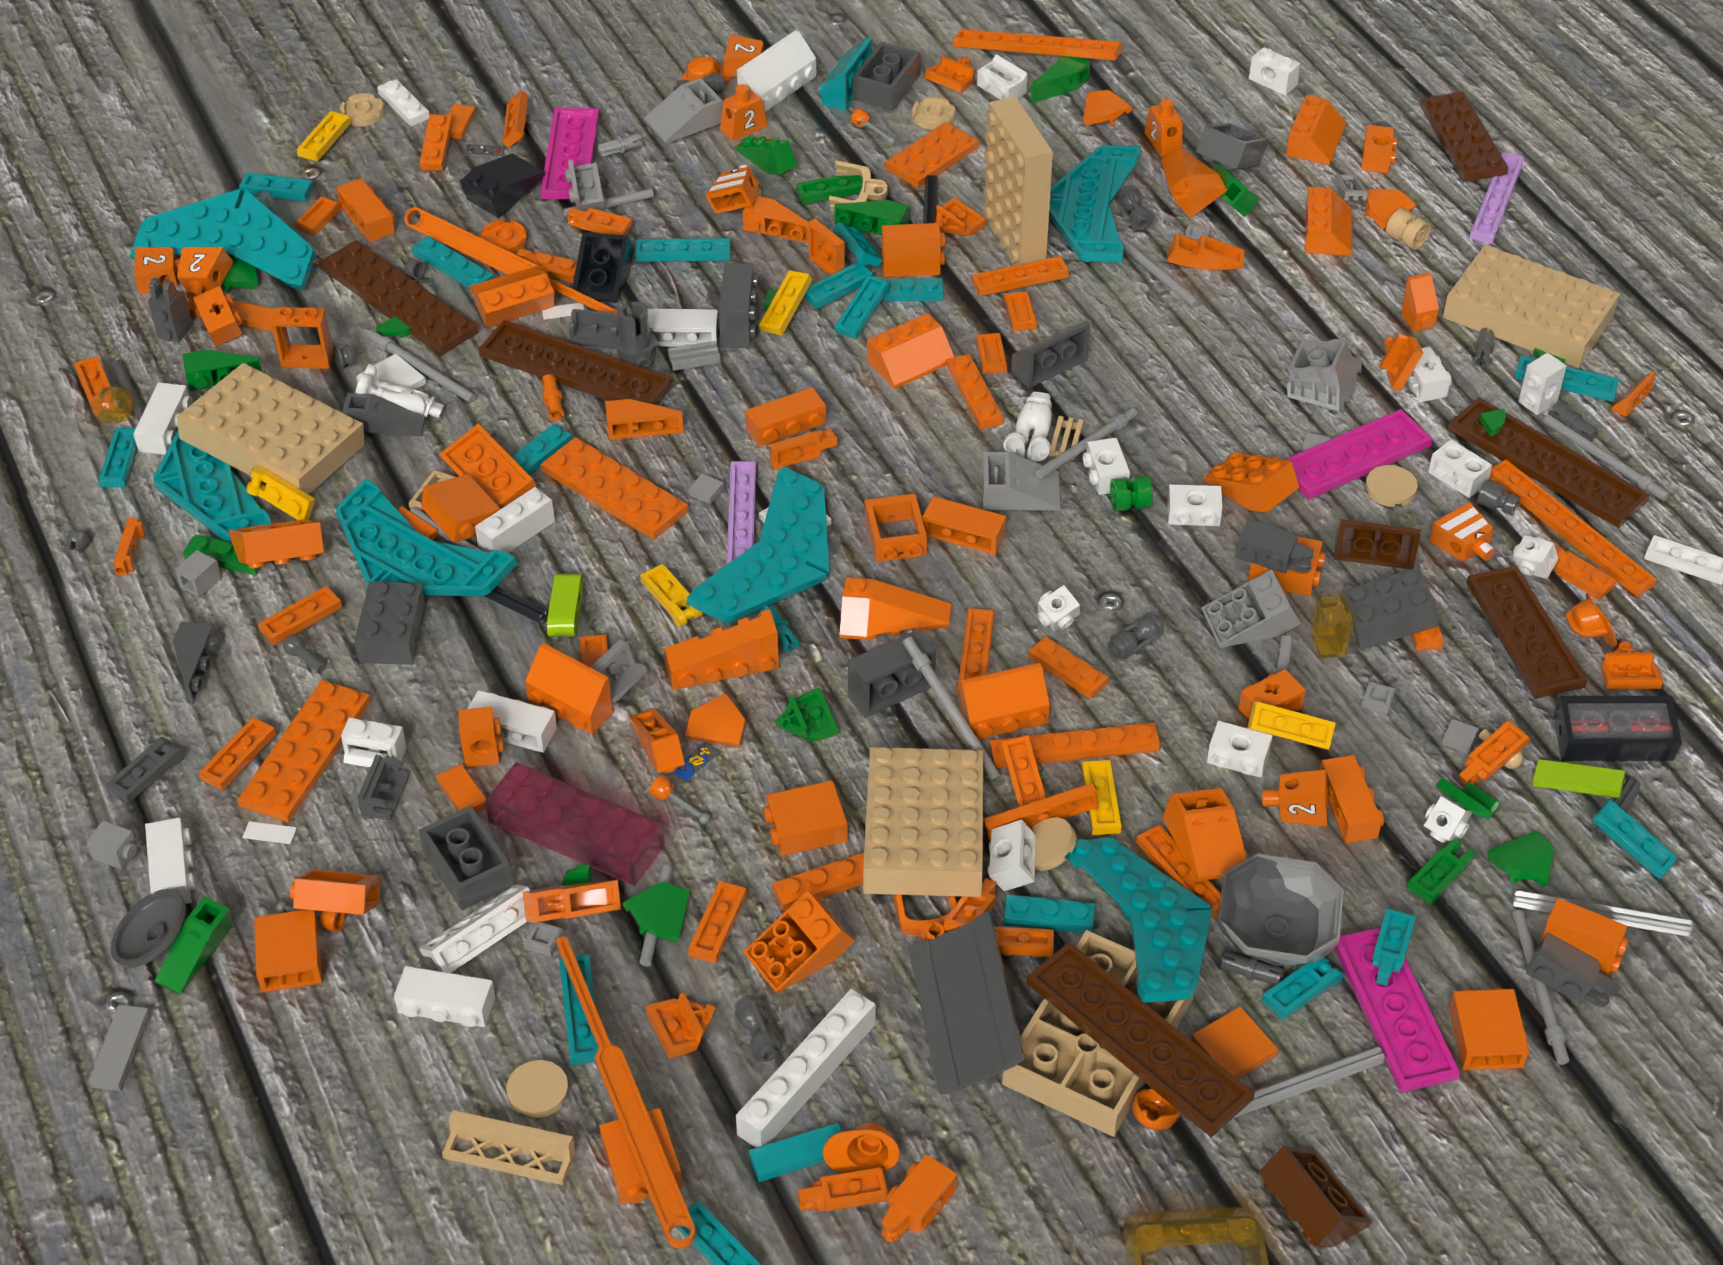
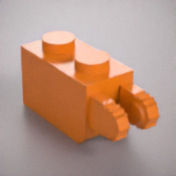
M927 1154L919 1163L914 1162L906 1174V1179L900 1186L896 1184L887 1196L888 1211L884 1218H882V1226L884 1227L882 1229V1236L885 1241L897 1242L899 1237H902L908 1229L913 1233L923 1232L957 1191L958 1174Z

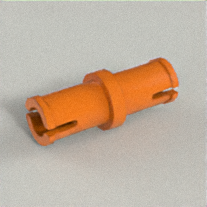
M551 374L544 375L540 380L544 392L542 399L544 404L547 405L548 417L553 421H557L564 416L561 404L562 393L558 390L556 377Z

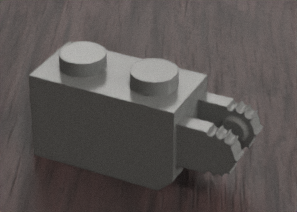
M154 277L150 281L151 298L148 300L157 338L179 343L193 325L185 292L176 290L175 284L172 281H167L162 286L161 279Z
M1248 519L1238 538L1235 558L1285 574L1288 569L1304 574L1311 570L1310 560L1313 559L1314 554L1311 548L1297 543L1295 533Z
M1550 933L1546 934L1536 948L1525 973L1578 1003H1581L1584 999L1592 1004H1596V1006L1604 1007L1610 1001L1609 996L1618 991L1615 981L1599 972L1601 965L1597 959Z

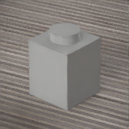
M196 550L175 569L180 588L200 598L221 579L217 560L211 555H205Z
M105 821L99 824L86 841L93 860L121 870L128 861L135 857L138 849L131 830Z

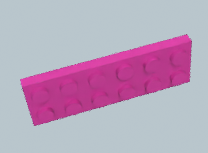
M554 108L544 168L545 176L541 186V199H570L568 189L573 188L572 183H567L565 169H569L568 160H573L574 166L593 163L599 108Z
M1400 409L1284 460L1292 461L1300 487L1298 490L1310 500L1369 474L1376 467L1392 464L1430 447L1432 438Z
M1381 927L1340 936L1339 943L1334 948L1376 1042L1385 1055L1384 1059L1399 1092L1402 1093L1458 1080L1460 1072L1406 958L1399 973L1391 972L1388 986L1376 983L1379 967L1372 965V959Z

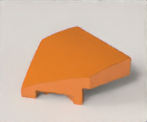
M941 56L940 64L926 69L924 78L961 93L973 84L974 68L970 67L968 57H961V59L959 58L956 61Z
M1110 90L1088 92L1083 120L1086 126L1106 121L1109 122L1110 126L1115 125L1116 118L1123 115V113H1130L1133 109L1127 102Z
M1366 189L1368 197L1365 200L1366 210L1364 216H1370L1384 230L1391 216L1398 209L1404 208L1411 212L1417 205L1400 190Z
M955 197L942 207L940 205L936 206V223H939L941 232L971 236L987 226L984 217Z
M1397 334L1395 338L1386 337L1384 339L1383 345L1386 346L1385 350H1387V353L1381 361L1379 368L1388 370L1387 375L1391 388L1401 391L1422 357L1423 351L1415 337Z
M1624 640L1619 644L1617 650L1605 654L1604 663L1601 665V674L1606 689H1661L1663 679L1657 665L1653 663L1654 653L1636 651L1631 647L1632 643Z
M724 694L691 711L685 737L689 740L740 748L746 720L730 698Z
M680 993L678 999H670L647 1005L645 1013L668 1059L698 1049L716 1007L708 1003L704 1007L688 1000L686 994Z

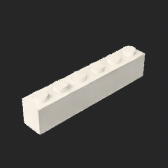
M850 989L736 1114L737 1136L755 1148L768 1145L875 1026V1003Z

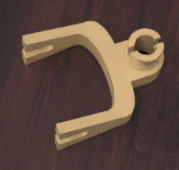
M836 160V176L860 175L863 179L861 193L856 200L829 196L830 211H834L835 204L867 202L868 199L872 201L886 200L888 195L886 182L871 179L868 167Z

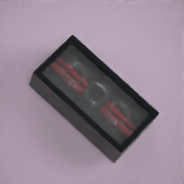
M1560 696L1553 713L1561 761H1674L1682 744L1673 696Z

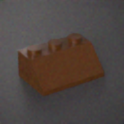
M1339 519L1334 560L1413 569L1421 529Z
M1283 1146L1258 1172L1265 1181V1188L1272 1195L1278 1197L1284 1205L1283 1210L1285 1214L1300 1225L1303 1229L1302 1234L1304 1238L1315 1247L1332 1248L1368 1228L1373 1223L1315 1150Z

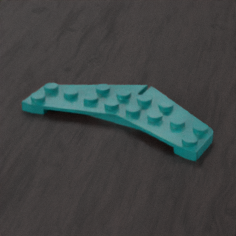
M1100 146L1051 187L1049 218L1080 260L1084 262H1123L1124 247L1119 239L1110 204L1140 161L1141 146Z
M238 189L144 219L129 256L132 260H135V248L171 247L174 249L175 256H181L183 247H223L227 254L282 280L284 284L292 288L304 290L316 254L309 243L246 189L245 192L242 189Z
M177 430L153 476L156 489L224 541L232 542L229 536L230 529L271 524L269 515L264 509L259 507L253 497L246 491L244 485L232 471L231 465L179 439V431Z
M783 466L777 474L760 541L694 588L687 597L686 605L720 621L731 623L755 613L765 606L775 604L826 581L830 569L823 485Z
M366 478L336 508L338 519L367 585L369 582L422 583L425 596H485L518 564L514 556L503 551L492 550L491 553L436 542L419 534L387 500L377 485Z
M1116 839L1076 840L1072 853L1068 852L1065 857L1075 868L1082 867L1120 905L1132 927L1138 974L1136 981L1137 992L1142 1002L1187 1000L1194 997L1213 909H1210L1211 905L1121 845Z

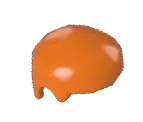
M1152 1088L1140 1090L1132 1101V1113L1135 1119L1141 1125L1154 1131L1168 1130L1177 1122L1181 1115V1112Z

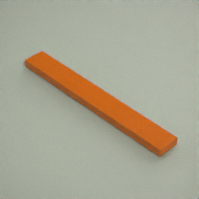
M960 29L953 39V47L1116 60L1123 50L1122 42L969 29Z
M1504 460L1491 468L1489 479L1506 486L1505 491L1508 494L1519 496V503L1607 574L1616 579L1633 595L1637 597L1656 585L1657 579L1508 460Z

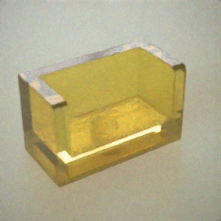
M1344 595L1317 599L1311 637L1321 659L1347 655L1353 616Z

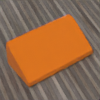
M1652 371L1636 381L1614 403L1611 410L1625 417L1628 416L1651 392L1656 373Z

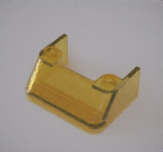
M1240 1207L1135 1213L1128 1216L1124 1222L1123 1240L1127 1265H1142L1141 1255L1155 1254L1162 1247L1230 1242L1241 1248H1249L1252 1265H1269L1262 1227L1251 1214Z

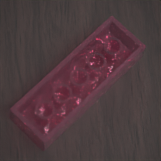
M518 762L514 763L485 800L488 823L580 863L590 864L592 868L633 886L637 885L665 846L662 823Z

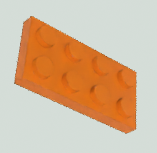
M944 122L885 161V169L914 187L920 188L925 184V177L928 174L930 176L939 175L979 148V140L950 123Z
M479 423L439 453L441 459L458 477L468 474L500 509L536 486L534 480Z

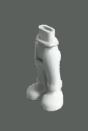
M370 363L365 373H362L355 392L359 394H373L408 410L423 414L425 417L431 415L439 418L444 409L443 404L435 402V397L430 399L429 395L422 391L391 385L386 381L380 382L377 378V367Z
M1033 392L1027 398L1017 419L1016 432L1008 434L1004 439L1003 445L1006 452L1024 458L1029 433L1033 429L1034 433L1027 452L1028 459L1038 462L1044 460L1049 455L1051 445L1046 438L1052 421V403L1049 394Z

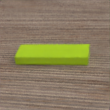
M1538 759L1533 786L1620 798L1625 780V771Z

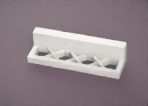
M513 885L419 948L421 954L432 958L439 972H453L527 922L525 919L523 892L530 891L529 887Z

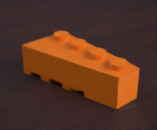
M770 609L760 612L761 616L749 620L746 617L738 620V625L723 630L722 627L714 629L712 633L702 639L696 636L664 648L666 668L672 689L688 688L778 669V633Z

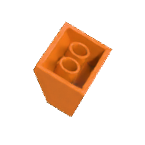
M1305 96L1289 132L1286 156L1330 165L1347 122L1327 99L1317 96Z
M1308 187L1305 204L1304 253L1352 256V208L1332 188Z
M537 266L469 286V290L486 328L501 324L503 320L511 321L554 307L553 288L546 273Z
M929 313L867 339V362L894 389L946 366V359L954 357L942 326Z
M302 519L229 530V536L239 563L248 564L249 568L265 566L264 562L274 561V564L290 563V558L300 557L301 561L316 559V554L324 553L321 526L318 521Z
M545 643L540 645L525 680L528 700L535 706H543L554 710L555 717L563 718L572 723L577 729L585 730L593 735L613 714L609 677Z
M1041 663L961 680L960 712L978 739H985L990 736L1011 733L1016 730L1038 727L1049 723L1050 703Z

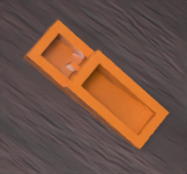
M1176 233L1168 247L1167 262L1205 270L1240 269L1244 265L1245 250L1202 234L1199 240L1196 241Z
M618 880L564 885L523 892L525 919L533 923L559 918L569 919L621 909Z

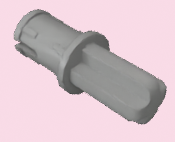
M639 133L622 138L617 136L614 140L598 144L597 150L602 157L615 153L624 154L626 150L642 147V141H635L642 138Z

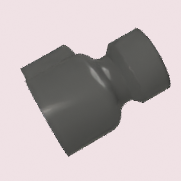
M1487 480L1478 496L1477 503L1491 510L1501 508L1504 513L1512 516L1520 501V497L1514 494H1506V486L1493 480Z

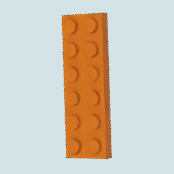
M577 437L573 438L541 463V471L653 540L689 512L687 503Z
M321 680L237 799L239 807L289 823L342 746L341 734L348 719H360L371 703L370 694Z

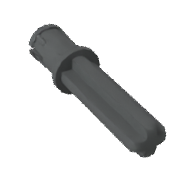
M1627 779L1623 785L1621 797L1614 798L1613 802L1627 812L1640 792V782ZM1598 826L1592 831V837L1597 842H1609L1611 837Z

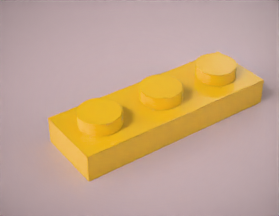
M330 111L297 148L298 157L318 162L351 124L350 116Z
M788 271L759 324L762 332L783 335L812 282L810 274Z
M1254 701L1247 728L1329 750L1336 723Z
M1110 760L1082 761L1084 785L1093 783L1099 806L1088 811L1092 835L1121 834L1122 826Z

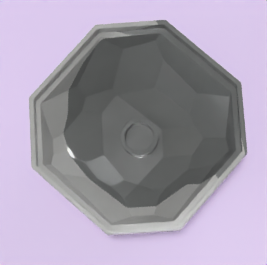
M1255 854L1224 872L1218 926L1235 948L1248 956L1274 966L1314 963L1332 952L1339 943L1344 890L1317 862Z

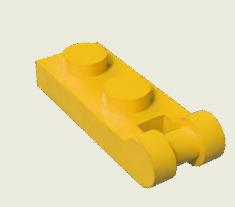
M252 467L250 475L252 481L248 482L246 489L249 494L263 498L297 520L310 519L315 498L264 467Z
M663 564L640 574L641 583L672 616L673 621L678 627L687 624V620L691 618L697 619L703 615V612L686 605L687 597L690 593ZM686 606L687 609L683 611L680 609L681 607Z

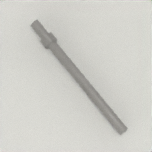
M1118 231L1124 250L1192 308L1199 304V300L1133 246L1122 232Z
M372 329L367 332L366 337L378 344V347L384 352L392 353L393 355L397 354L409 365L467 402L473 403L475 401V394L397 346L395 341L388 336H382Z
M1130 408L1123 414L1115 415L1108 424L1035 471L1036 477L1039 479L1044 478L1087 449V442L1101 440L1114 431H1120L1127 426V422L1138 415L1137 410Z
M1549 414L1545 416L1543 423L1635 482L1637 488L1646 493L1650 492L1664 502L1669 498L1670 493L1655 484V480L1648 475H1641Z
M912 636L906 638L902 643L913 658L912 663L918 672H922L971 750H983V769L991 781L998 779L1001 774L930 666L932 662L926 653L921 652Z
M1516 910L1512 913L1527 965L1529 966L1535 952V946L1524 911ZM1531 977L1547 1028L1545 1030L1547 1042L1553 1048L1557 1063L1564 1065L1569 1062V1057L1564 1044L1566 1037L1563 1027L1558 1024L1547 985Z

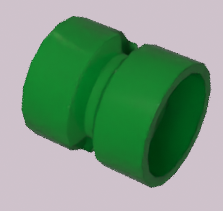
M1148 475L1134 476L1131 481L1126 477L1110 480V499L1114 512L1130 510L1131 506H1134L1135 509L1152 507V486Z

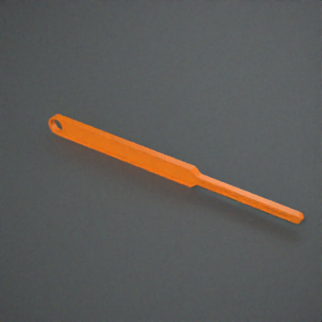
M413 207L405 214V223L410 228L430 236L508 275L537 266L546 273L554 291L595 311L618 313L617 310L549 278L546 269L422 209ZM420 212L419 222L412 225L411 217L413 214Z
M561 936L557 939V947L599 1050L595 1056V1063L667 1242L674 1248H686L694 1242L696 1236L695 1226L623 1051L621 1048L610 1044L569 941L566 937ZM678 1226H685L691 1231L690 1235L682 1240L674 1239L670 1233Z

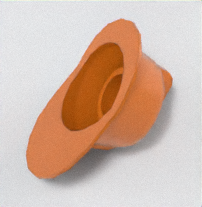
M699 56L688 63L687 71L683 74L682 81H693L710 75L713 72L715 74L720 73L724 83L728 82L732 77L724 76L723 64L717 63L711 57Z
M1586 593V599L1573 606L1566 613V619L1571 629L1582 638L1602 637L1611 647L1617 646V639L1608 619L1595 605L1590 594Z
M874 1122L862 1123L852 1131L836 1133L827 1140L823 1148V1157L826 1164L833 1170L841 1173L878 1167L886 1171L894 1167L899 1160L900 1153L891 1132Z

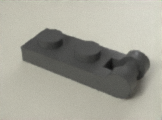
M164 737L158 738L107 783L108 790L127 803H130L173 764H179L185 757V750L179 746H172L171 742Z

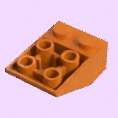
M1242 452L1230 454L1227 460L1213 467L1208 474L1202 477L1203 481L1211 486H1221V493L1245 509L1263 513L1269 512L1300 488L1292 461L1283 460L1278 457L1269 458L1262 457L1261 455H1248Z
M1222 788L1171 794L1162 819L1198 881L1223 878L1224 872L1247 859L1234 807Z
M807 890L750 944L743 953L778 994L834 962L855 940L824 903Z

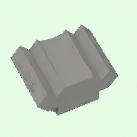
M1332 339L1321 342L1316 340L1300 342L1288 368L1290 379L1287 383V397L1299 400L1304 404L1310 403L1315 407L1321 406L1326 410L1332 409L1344 413V401L1349 402L1350 392L1355 383L1357 384V372L1361 373L1362 359L1353 357L1347 340Z

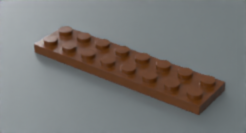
M357 240L319 261L321 270L389 319L395 316L410 327L411 335L440 356L478 334L476 324Z
M503 320L478 348L479 356L541 378L547 374L554 375L558 384L607 401L633 399L657 405L673 386V377L507 320Z
M1480 397L1449 422L1448 429L1498 459L1502 461L1508 460L1524 474L1617 528H1620L1648 502V493L1506 413L1505 423L1500 432L1489 436L1479 421L1480 413L1499 410V408Z
M1068 942L1027 976V984L1210 1138L1254 1100L1255 1093L1148 1005L1143 1003L1142 1000L1071 942Z

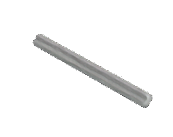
M1515 890L1512 899L1514 907L1551 913L1557 898H1560L1628 927L1686 937L1690 936L1693 930V921L1691 919L1522 890Z
M1375 1046L1253 1091L1255 1093L1254 1100L1235 1117L1383 1064L1385 1055L1379 1046Z

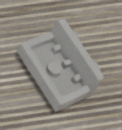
M568 160L569 169H565L567 183H572L573 188L568 189L571 203L576 202L578 210L605 206L597 163L574 166L573 160Z
M618 640L590 667L609 677L612 704L620 700L648 672L646 666L635 663L628 643L623 640Z

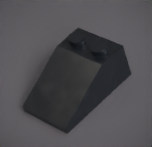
M512 153L474 167L460 180V184L468 201L493 216L500 218L545 176V172Z
M583 232L572 289L596 301L618 303L631 269L634 245L629 236Z

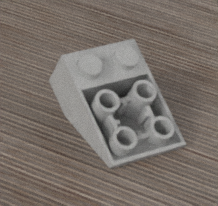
M702 78L678 87L645 116L644 121L667 144L721 124L723 100Z
M983 452V510H1060L1059 471L1054 470L1044 478L1039 479L1036 477L1035 471L1043 466L1010 452Z
M1272 569L1201 607L1220 648L1278 637L1302 624L1283 585Z

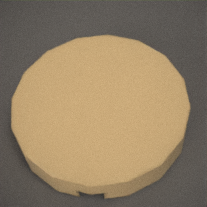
M360 93L348 97V101L345 103L343 101L340 105V113L350 116V125L367 126L378 122L384 116L385 108L382 99H377L375 95L369 93Z
M926 97L923 98L922 102L919 103L917 101L912 107L913 122L924 129L934 130L944 122L953 124L955 120V106L950 105L949 101L945 98Z
M1383 465L1369 472L1365 488L1368 491V496L1376 503L1387 507H1395V504L1402 503L1401 506L1414 500L1418 485L1414 475L1405 468L1395 465Z
M1058 817L1047 818L1031 828L1036 835V870H1051L1061 865L1066 860L1064 857L1067 853H1072L1075 848L1077 839L1075 830L1065 819Z
M544 1060L529 1061L517 1067L509 1076L506 1084L508 1102L513 1110L518 1114L522 1113L527 1115L528 1118L533 1119L548 1117L559 1111L569 1094L567 1076L562 1068L553 1062Z

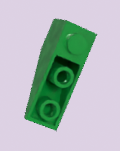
M1063 56L1031 83L1030 102L1035 103L1078 90L1089 80L1090 61L1081 57Z
M748 136L741 140L742 143L734 146L737 152L767 174L780 175L797 166L789 140H781L778 137L767 139L766 136L759 138Z
M1217 162L1212 170L1221 176L1228 189L1220 197L1246 217L1259 202L1260 198L1229 170L1223 168L1220 162Z
M890 200L835 204L834 221L835 225L840 222L846 224L848 228L854 227L860 231L882 236V226L909 224V205Z
M213 350L182 354L185 375L190 391L214 387L242 363L262 372L259 357Z
M204 896L186 919L155 978V982L181 995L232 928L230 909Z

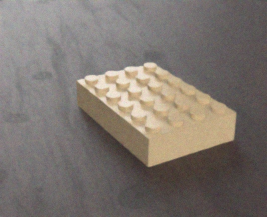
M1016 96L989 102V113H986L988 132L985 133L987 143L985 161L987 167L984 171L986 189L983 190L985 207L982 209L983 217L990 223L993 234L997 235L1000 239L1002 248L1006 249L1009 253L1012 263L1019 265L1046 259L1053 151Z
M1484 245L1447 295L1443 318L1477 331L1487 328V332H1489L1491 329L1494 331V337L1533 352L1534 348L1566 359L1565 364L1580 368L1614 317L1620 293L1590 283L1587 280L1573 277L1562 271L1548 268L1540 263L1523 259L1518 255L1501 251L1496 247Z
M245 363L238 366L177 416L179 439L248 475H251L252 467H264L308 495L364 446L363 423Z
M870 747L863 894L981 897L983 861V750Z
M1086 930L1076 947L1141 1000L1136 984L1138 974L1135 951ZM1193 997L1187 1000L1149 1002L1145 1004L1177 1029L1193 1001ZM1043 999L1020 1037L1025 1060L1003 1071L1002 1085L1115 1137L1132 1107L1134 1096L1142 1090L1145 1082L1046 999Z

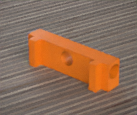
M128 518L113 561L117 575L127 576L128 572H134L135 567L132 559L139 538H145L146 536L143 523L139 522L138 518Z

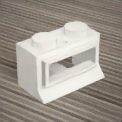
M996 54L992 62L978 69L977 86L1000 100L1015 96L1018 99L1027 93L1028 73ZM999 71L1004 74V78L999 76Z
M349 718L341 734L345 751L343 763L371 767L375 755L401 761L407 749L402 726ZM356 746H360V747H366V748H369V749H368V751H366V750H360V749H355V748H356Z

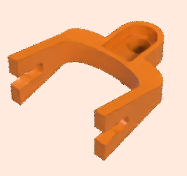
M894 894L893 903L902 933L920 935L921 942L935 939V936L938 937L945 934L944 921L949 913L943 917L931 920L909 919L905 916L902 895ZM946 896L948 908L951 912L957 904L955 896Z

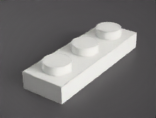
M397 79L377 87L378 94L410 127L429 119V111Z
M1656 535L1653 536L1644 559L1720 585L1723 584L1722 557Z

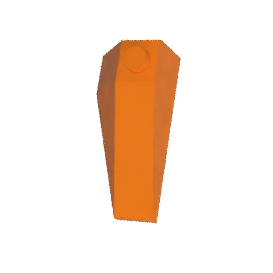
M1180 146L1161 159L1169 190L1176 204L1190 218L1228 191L1217 172Z
M846 577L842 598L840 638L870 640L876 639V635L891 633V636L900 635V631L919 629L920 631L949 627L952 603L874 579Z

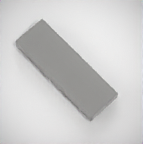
M118 1005L88 1081L91 1088L121 1091L150 1015L148 1008Z

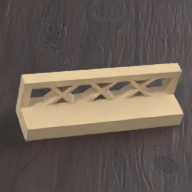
M452 1110L448 1119L451 1133L442 1152L443 1159L564 1185L575 1155L573 1136ZM457 1139L470 1141L473 1145V1148L464 1152L453 1150ZM494 1146L500 1148L503 1154L490 1159L486 1158L482 1151ZM525 1153L531 1155L533 1161L522 1166L515 1164L512 1158ZM551 1160L563 1162L558 1174L545 1171L542 1165Z

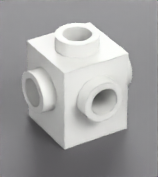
M1525 535L1521 543L1516 545L1513 551V559L1521 573L1528 576L1535 575L1547 579L1559 559L1554 543L1540 537L1534 538Z
M1065 585L1054 592L1049 591L1039 599L1037 617L1044 627L1049 626L1053 632L1060 628L1062 630L1068 628L1074 622V618L1080 615V604Z
M1441 796L1437 804L1433 803L1425 815L1427 821L1424 826L1431 830L1430 835L1443 843L1446 840L1461 839L1469 828L1467 821L1473 812L1454 799Z

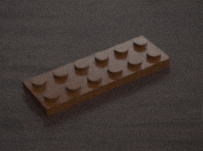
M1452 92L1451 94L1421 98L1420 107L1463 182L1508 175L1506 162L1464 92Z
M1517 565L1468 576L1466 582L1535 699L1586 687V677Z

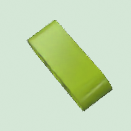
M555 573L547 618V634L549 637H576L583 595L582 574Z

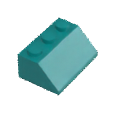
M867 37L849 49L843 58L839 59L835 69L830 71L826 81L820 85L821 105L843 111L847 110L854 100L853 76L872 53V38Z

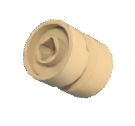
M1404 208L1398 209L1391 216L1386 227L1387 235L1397 241L1402 240L1404 245L1413 250L1419 249L1425 243L1431 231V224L1420 217L1415 218L1413 213Z

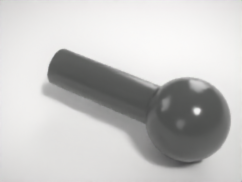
M292 634L284 639L283 649L288 655H298L317 673L324 670L325 664L305 648V642L302 637Z

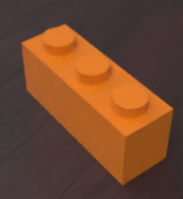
M360 178L336 187L341 208L369 242L395 233L393 223L396 220L393 212L385 207L380 197L377 198L370 185L367 186Z
M811 387L745 410L746 429L758 447L826 424V405L814 388Z
M935 496L932 497L922 516L927 537L996 555L1006 535L1007 516Z
M1355 755L1322 760L1320 770H1326L1328 803L1344 843L1377 839L1380 827L1384 825V817L1382 811L1377 809L1374 803L1375 798L1372 788L1366 784L1363 766L1358 765Z

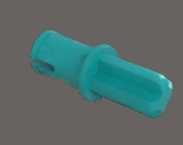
M773 606L763 607L762 611L767 609L771 611L778 633V641L783 646L785 652L792 651L789 644L795 650L799 646V640L789 629L787 620H783Z

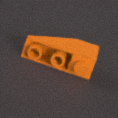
M756 196L753 205L744 208L743 230L809 243L808 221L776 200Z

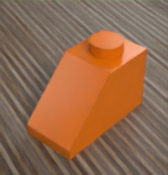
M1428 272L1408 277L1401 316L1413 332L1435 327L1439 306L1432 275Z

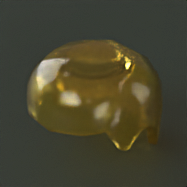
M109 386L98 391L93 396L91 407L94 415L105 424L121 423L132 415L134 404L132 396L127 390L119 386Z

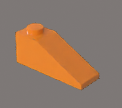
M633 399L605 401L609 440L684 433L682 411Z
M655 708L629 716L630 723L651 765L658 773H670L675 771L677 767L685 765L678 734Z

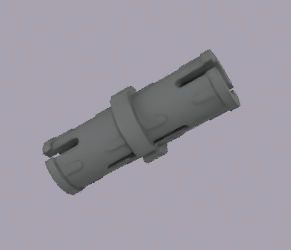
M1487 328L1480 330L1479 339L1475 342L1474 347L1476 350L1473 358L1474 365L1479 366L1481 359L1483 360L1481 366L1486 367L1489 364L1490 353H1493L1495 346L1493 342L1494 331L1491 329L1489 332H1487Z
M1560 402L1552 406L1551 409L1554 412L1550 410L1549 415L1591 442L1597 437L1599 429L1583 420L1581 414L1573 413Z
M1225 951L1221 962V970L1246 976V980L1249 981L1256 979L1277 985L1281 982L1280 980L1283 979L1284 968L1260 962L1259 959L1254 957L1250 959L1239 956L1229 951Z

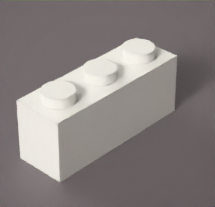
M647 309L649 331L656 337V346L680 347L716 341L717 345L719 331L718 310Z
M157 383L133 433L138 452L166 453L178 430L177 416L193 403L186 385Z
M534 487L475 526L478 548L489 553L492 550L509 553L555 522L552 499Z
M478 690L467 708L492 707L494 718H500L501 734H497V736L502 735L503 742L542 753L546 750L557 730L554 710L498 696L495 693Z
M181 818L145 824L151 894L158 890L171 889L182 896L185 904L192 903L191 891L196 890L193 873H189V868L194 867L191 850L187 851V846L192 845L189 828H183Z
M408 966L404 967L394 994L398 1013L408 1017L431 1018L438 1022L461 1023L467 1027H486L496 998L492 980Z

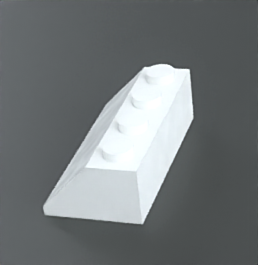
M795 30L737 70L738 85H747L749 89L758 95L763 102L764 111L766 112L816 77V57L800 32Z

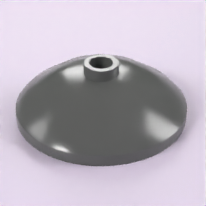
M162 889L147 895L136 903L123 917L113 935L111 955L114 961L122 967L135 968L154 961L166 952L176 940L184 924L186 906L182 896L174 890Z

